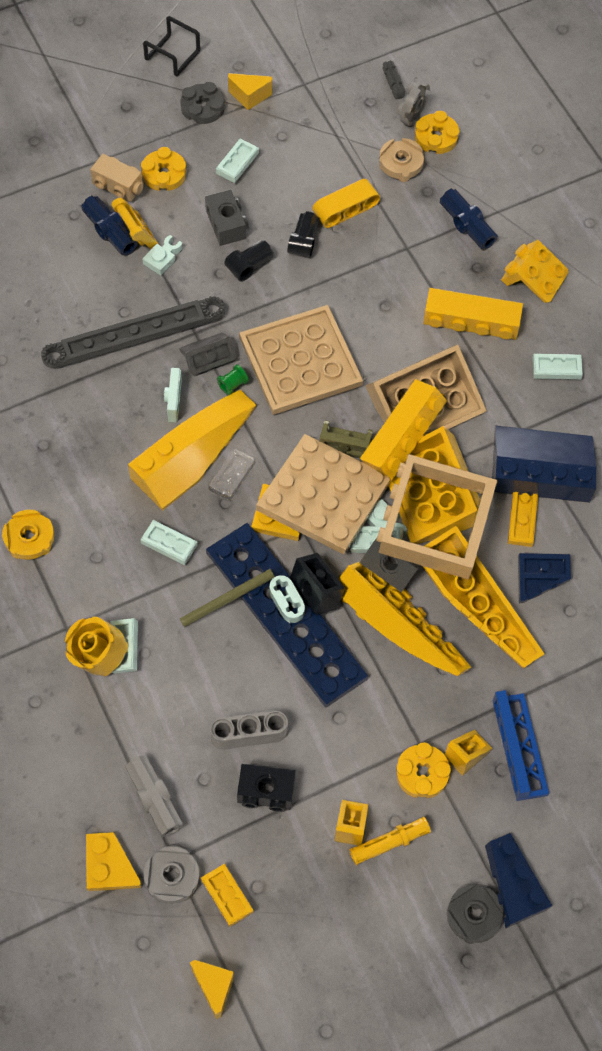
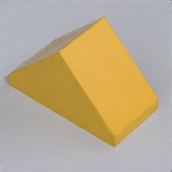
M228 73V92L247 110H250L272 95V77Z
M472 730L451 740L447 745L445 756L463 776L490 753L493 748L475 730Z
M342 800L335 833L336 842L357 846L362 844L368 804Z
M193 960L190 962L191 970L217 1020L222 1017L234 979L233 971Z

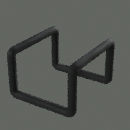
M167 16V34L157 45L148 41L143 42L144 58L149 60L158 51L173 60V72L175 76H178L200 52V33L183 22ZM171 22L196 35V50L179 69L177 67V58L160 48L171 36ZM148 47L152 48V50H151V52H150L149 54H148Z

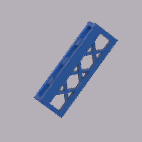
M506 690L497 691L492 702L516 801L548 796L549 791L525 695L522 693L507 696ZM519 702L521 713L517 718L512 715L509 703ZM516 725L527 732V738L523 743L518 740L515 729ZM522 750L533 756L534 762L530 768L524 765ZM529 775L539 781L541 790H530L527 778Z

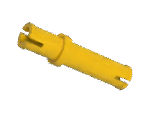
M424 816L404 826L400 824L389 833L350 848L351 858L357 866L368 859L401 845L405 847L410 844V841L431 833L430 826Z

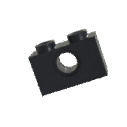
M318 553L296 559L289 579L314 614L317 616L336 610L345 587Z
M241 764L237 803H242V806L246 808L266 806L276 812H284L285 809L291 810L296 770ZM263 785H270L273 791L264 794L259 791V788Z

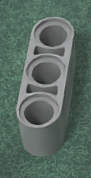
M280 711L219 718L211 725V741L218 749L280 742L287 735L288 720L286 715ZM279 723L283 727L280 730H272L269 728V725ZM247 726H252L256 729L252 734H246L242 730ZM220 730H226L229 732V735L220 738L216 733Z

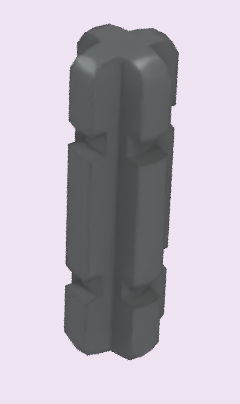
M391 60L385 61L382 69L390 89L393 90L392 94L396 99L403 98L405 96V88L402 85L398 71L395 69L396 66Z

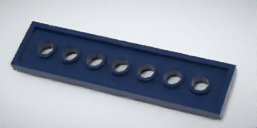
M248 523L206 548V554L233 589L250 580L249 573L254 570L263 573L271 569L275 577L281 575L290 578ZM238 552H245L248 554V558L244 561H238L234 558V555ZM271 580L240 597L325 708L368 680L367 673L322 616H316L301 595L300 597L305 605V613L302 620L296 623H289L278 614L279 610L273 599H268L263 595L269 589ZM280 584L277 585V590H280L286 596L285 587H281ZM288 602L289 609L294 614H297L299 607L293 608L291 603ZM301 627L305 628L308 634L303 638H298L293 632ZM313 647H319L323 650V655L317 658L312 657L309 654V650ZM328 667H335L339 674L331 678L325 675L324 670Z

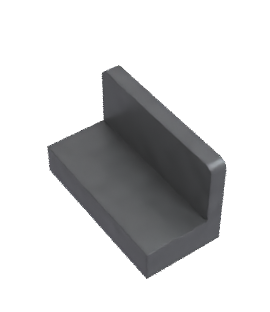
M223 332L179 348L180 353L185 356L191 375L237 359L230 336Z

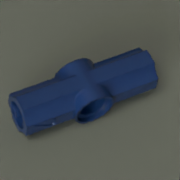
M451 188L444 193L439 203L453 217L457 230L463 234L467 233L481 249L486 250L490 248L497 240L498 235L484 221L479 207L476 205L470 206L456 189L453 190Z
M91 195L85 199V202L81 205L82 211L93 222L98 235L103 240L107 239L121 255L128 256L138 246L137 241L131 238L119 214L115 211L111 212L98 196L94 197Z

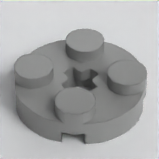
M412 81L407 89L408 96L405 102L399 105L397 114L401 116L400 121L402 123L412 126V119L418 120L428 100L425 92L426 90L430 91L429 84L423 81H418L417 83Z
M168 846L158 850L159 852L147 860L144 867V882L149 894L166 904H176L190 899L193 892L197 889L200 879L199 866L196 860L187 850L181 847ZM170 868H174L176 874H180L179 878H175L173 882H169L168 878L164 877V873H169Z

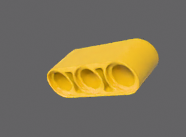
M361 179L319 199L314 203L312 210L320 218L319 220L325 228H331L376 206L380 201V195L369 180Z

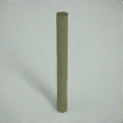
M268 569L181 617L180 621L186 627L272 580L275 576L271 569Z

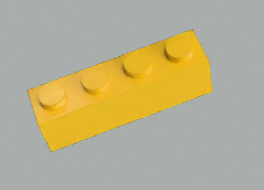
M429 288L423 324L435 328L443 327L459 332L467 331L477 333L478 335H491L502 339L516 340L523 303Z
M415 379L360 457L362 462L390 480H393L398 472L400 463L406 461L408 454H411L415 449V446L447 402L440 391L434 386Z

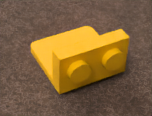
M539 240L527 245L522 244L516 250L514 260L505 267L506 273L501 281L509 286L521 280L544 303H548L552 300L567 276L568 269Z

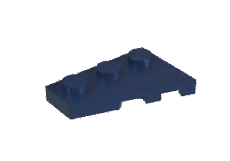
M511 833L489 841L485 845L492 876L497 880L500 892L497 894L499 904L503 905L506 916L503 919L505 928L543 913L552 907L551 902Z

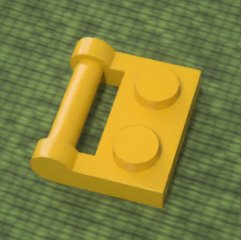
M117 198L112 202V208L120 214L130 230L129 234L134 241H138L141 246L146 245L150 249L156 244L159 245L136 209L123 198Z

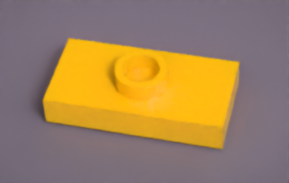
M225 863L201 877L203 885L229 927L254 913Z

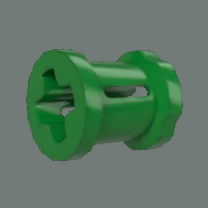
M237 364L226 375L217 377V383L226 395L232 394V390L239 385H245L249 382L246 372Z

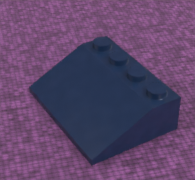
M495 425L492 479L497 480L494 492L506 494L518 492V495L527 493L530 496L537 494L538 497L590 503L596 490V460L593 436Z

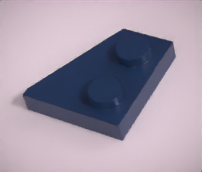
M519 553L518 555L519 603H525L569 582L571 579L570 554Z

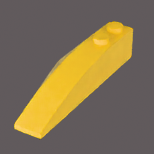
M238 390L206 407L167 433L128 464L130 479L163 511L203 478L205 471L211 464L213 465L224 446L226 447L229 444L234 433L242 427L255 410L256 404L241 390Z
M359 562L348 565L338 579L345 587L341 601L348 603L360 619L369 623L387 639L408 653L432 666L455 676H460L469 671L471 666L452 643L444 642L441 639L442 631L437 625H431L425 620L426 612L421 607L415 608L410 602L413 597L405 588L400 592Z

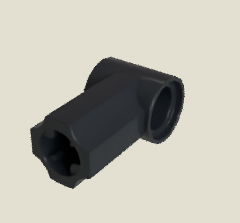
M306 211L300 214L295 232H292L290 235L287 253L311 257L315 243L314 237L320 219L313 212Z
M260 240L242 252L239 250L233 251L226 257L224 264L239 281H245L253 274L257 267L273 258V251L265 240Z

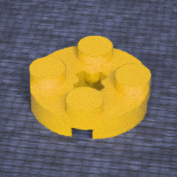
M436 111L435 113L423 116L416 122L415 142L426 152L432 150L436 151V154L447 153L457 144L460 132L455 120L447 116L444 111ZM434 131H438V132L441 133V135H440V136H439L438 134H434V135H433L432 133H433Z
M161 147L158 151L147 155L141 162L143 181L154 190L160 191L159 188H167V191L174 190L185 181V160L181 155L171 151L168 147ZM161 168H167V169H168V172H165V171L159 172V171H160Z
M22 510L15 513L12 519L5 523L2 537L6 549L14 558L30 560L47 555L50 552L54 541V529L51 521L41 515L40 512L36 510ZM27 530H31V533L35 534L31 539L22 538V535H25Z
M424 742L407 748L400 755L396 768V777L401 789L411 797L433 798L445 789L451 769L446 756L436 747ZM417 767H428L429 776L421 775L419 777L417 775Z

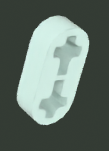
M281 575L274 577L269 586L271 598L287 622H299L305 613L303 600L288 577ZM280 584L281 587H285L286 596L280 590H277V585ZM288 602L291 603L293 608L299 607L297 614H294L292 611L288 612Z

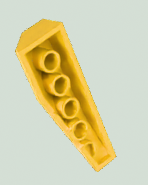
M455 526L424 547L464 558L468 542L457 526ZM477 555L469 580L423 566L443 597L521 668H525L544 655L538 643Z

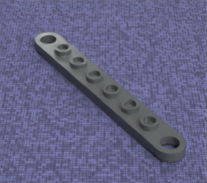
M209 296V298L191 301L61 340V342L45 345L46 347H43L41 351L42 361L49 368H58L210 323L223 317L225 306L223 300L219 297ZM210 305L219 307L214 313H210L209 310L207 311V307ZM52 352L60 354L59 358H56L57 360H50L47 356Z

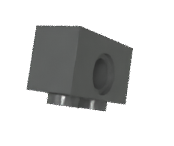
M232 190L205 196L206 213L219 245L222 246L246 239V229H249L246 215L242 216L240 200L238 197H234Z
M376 538L359 563L402 592L421 565L396 558L398 564L390 562L388 555L379 553L381 542L376 541Z

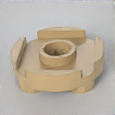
M402 138V141L389 140L380 150L379 168L388 176L401 182H407L422 170L424 164L423 150L418 143L408 138ZM397 157H406L405 161H399L397 159Z

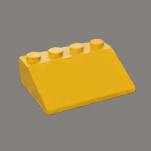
M444 426L423 436L410 454L468 471L455 436ZM411 473L399 510L402 522L407 528L410 542L420 544L434 540L457 526L460 532L473 527L480 498L477 492ZM397 474L389 484L391 492L393 485H399L401 478L396 477Z

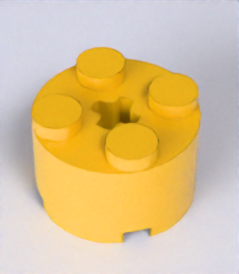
M99 617L82 618L76 621L70 627L65 637L67 659L73 665L93 675L108 676L120 665L128 651V643L125 641L123 633L117 627Z

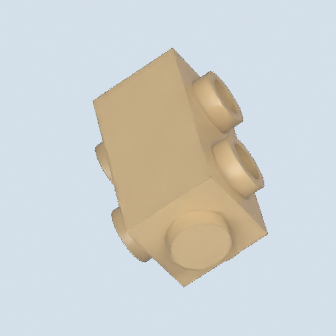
M102 153L90 169L92 184L99 189H105L113 193L118 198L131 202L143 189L144 184L141 171L120 162L115 157H109Z

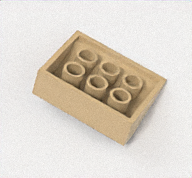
M459 345L449 347L365 385L372 403L384 423L415 379L436 387L447 402L423 436L442 426L450 429L487 411Z

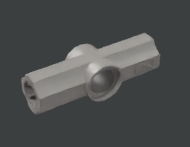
M146 755L133 758L125 765V768L137 789L136 793L143 808L147 813H150L162 838L175 834L183 827V823L171 803L172 799L162 779H158Z

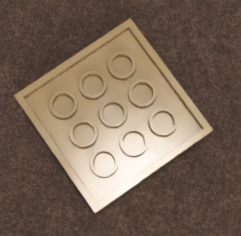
M328 305L239 333V339L272 415L363 386V379Z
M304 434L256 504V510L345 555L391 483V480L367 464Z

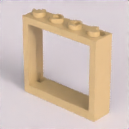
M408 454L406 463L401 462L396 477L401 478L399 485L394 484L390 498L394 499L393 505H387L383 518V520L387 521L386 528L380 527L376 541L381 542L379 553L469 580L497 480ZM411 473L482 494L464 558L391 537Z

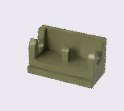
M325 420L319 442L351 457L360 458L372 441L373 430L368 429L367 434L331 427L329 425L330 421Z

